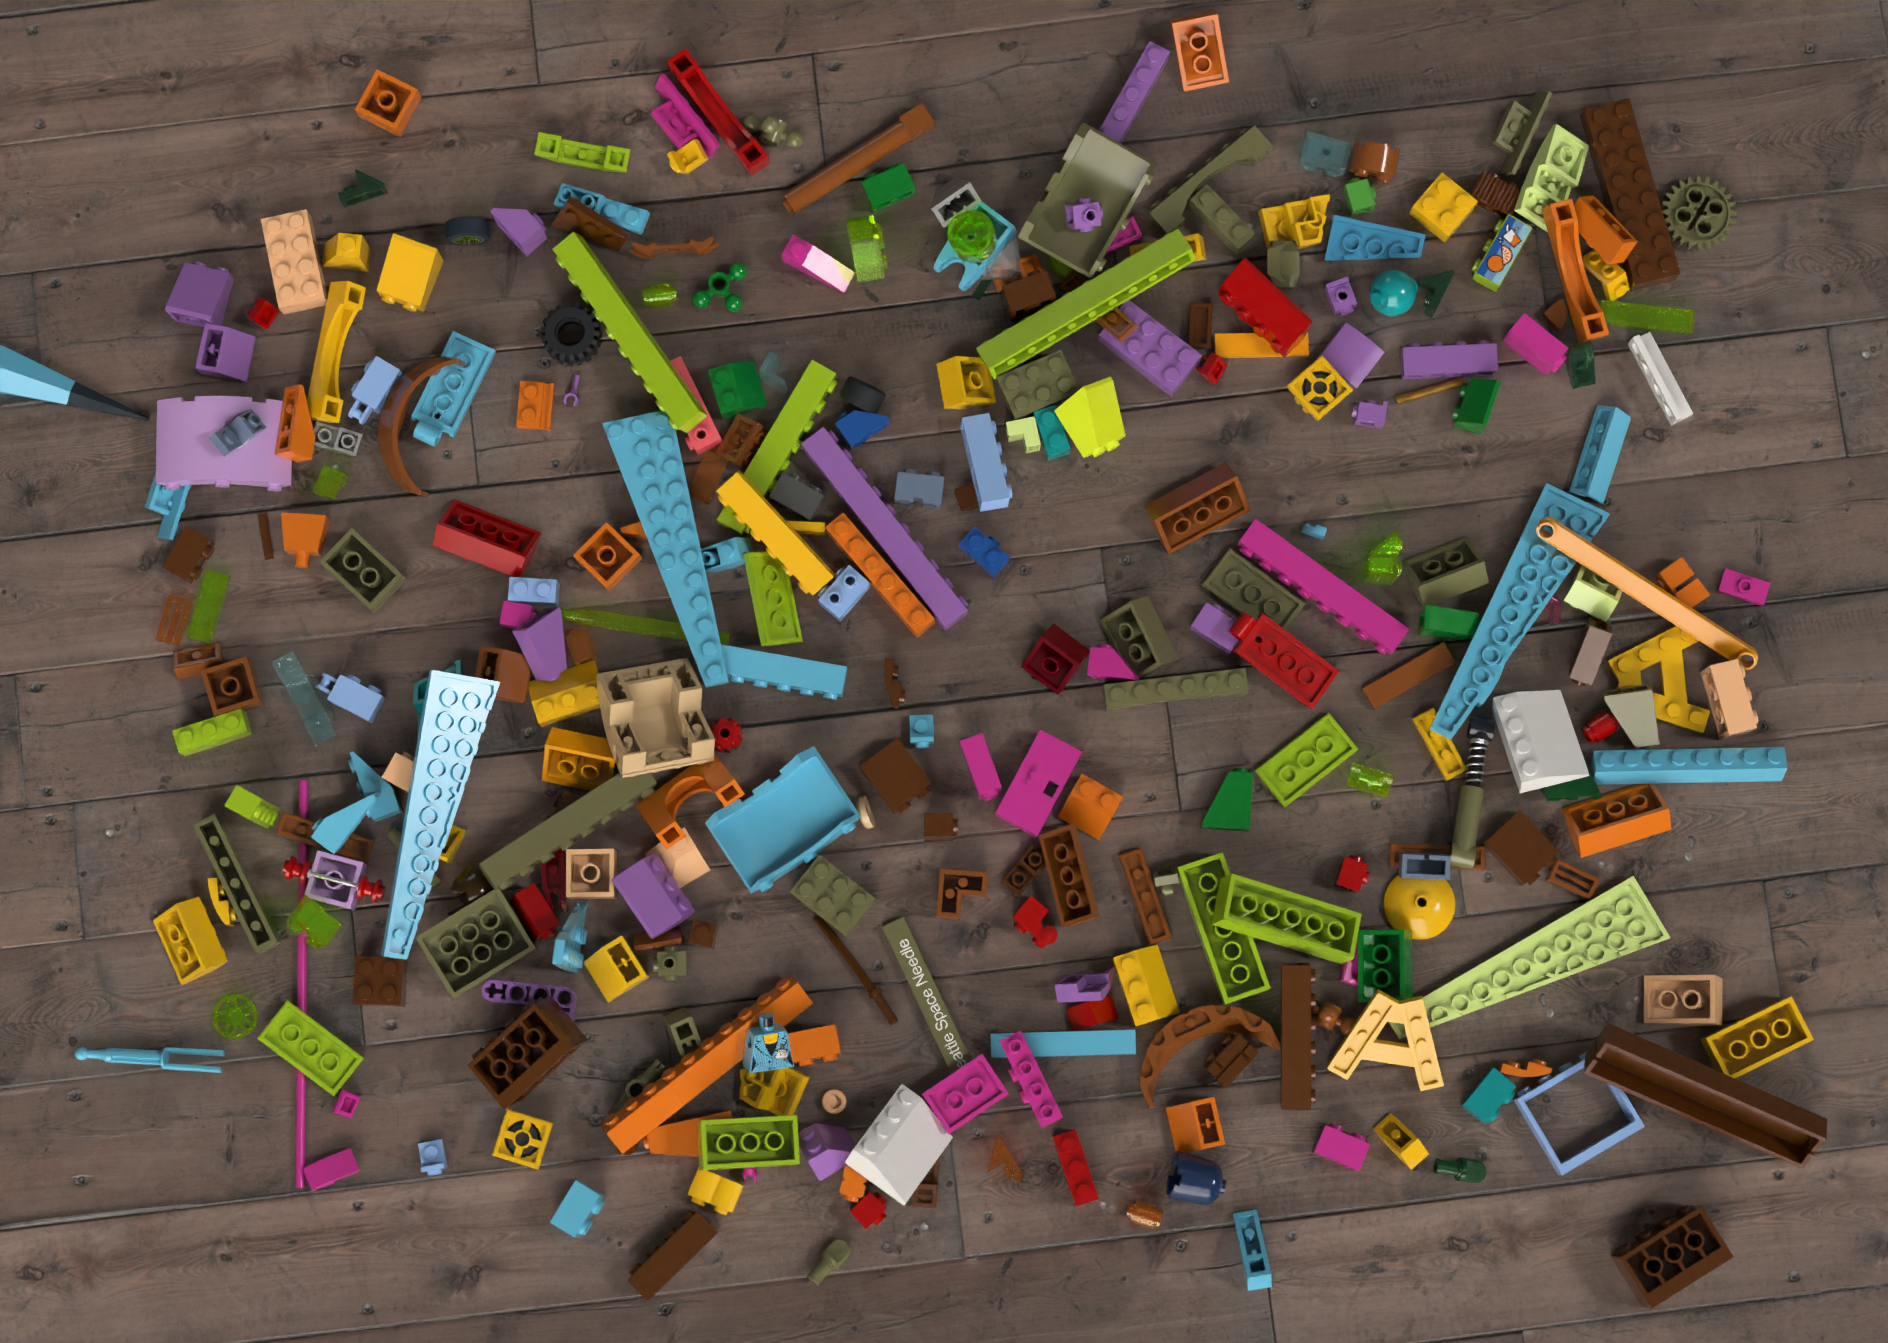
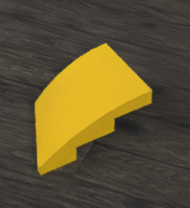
M743 1066V1069H740L741 1086L739 1099L757 1109L768 1110L777 1116L794 1115L810 1077L792 1067L749 1073Z

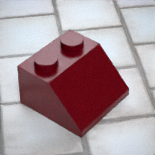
M1053 623L1038 640L1021 667L1059 695L1090 654V650Z

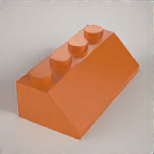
M1636 784L1601 795V799L1598 800L1592 798L1562 808L1572 842L1581 858L1672 830L1669 807L1654 784Z

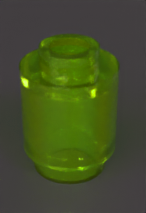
M670 283L648 285V288L643 289L645 307L651 306V309L673 306V301H677L676 287H671Z

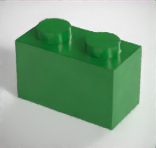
M897 163L892 164L885 169L886 171L878 175L877 173H872L861 182L862 189L873 213L916 194L915 186L904 163L900 165Z

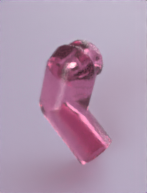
M1553 595L1544 608L1549 612V624L1560 625L1562 605Z

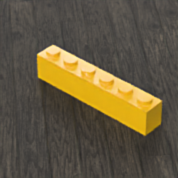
M740 470L717 489L716 492L719 494L717 496L718 500L725 507L729 505L735 511L733 515L742 525L746 523L751 528L749 533L758 542L762 540L765 543L767 553L773 559L778 558L783 563L781 566L790 577L794 575L800 581L797 584L806 594L809 592L812 595L816 594L834 577L835 573Z

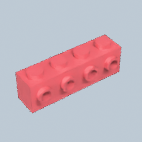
M681 356L670 362L708 414L705 419L687 432L688 437L684 438L690 451L695 449L697 455L720 445L722 439Z

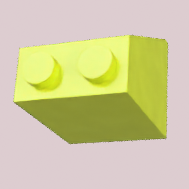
M1111 377L1083 386L1054 410L1083 458L1090 455L1097 457L1104 453L1106 449L1108 452L1114 450L1120 445L1118 441L1126 436L1114 382Z

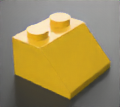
M955 356L936 364L944 409L962 410L996 403L992 376L980 357Z

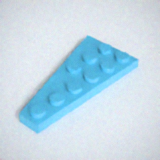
M578 901L577 907L575 906L574 912L570 914L566 925L562 928V932L558 934L555 940L552 964L567 972L578 973V968L582 969L584 954H581L582 944L585 945L587 940V930L584 929L588 902Z

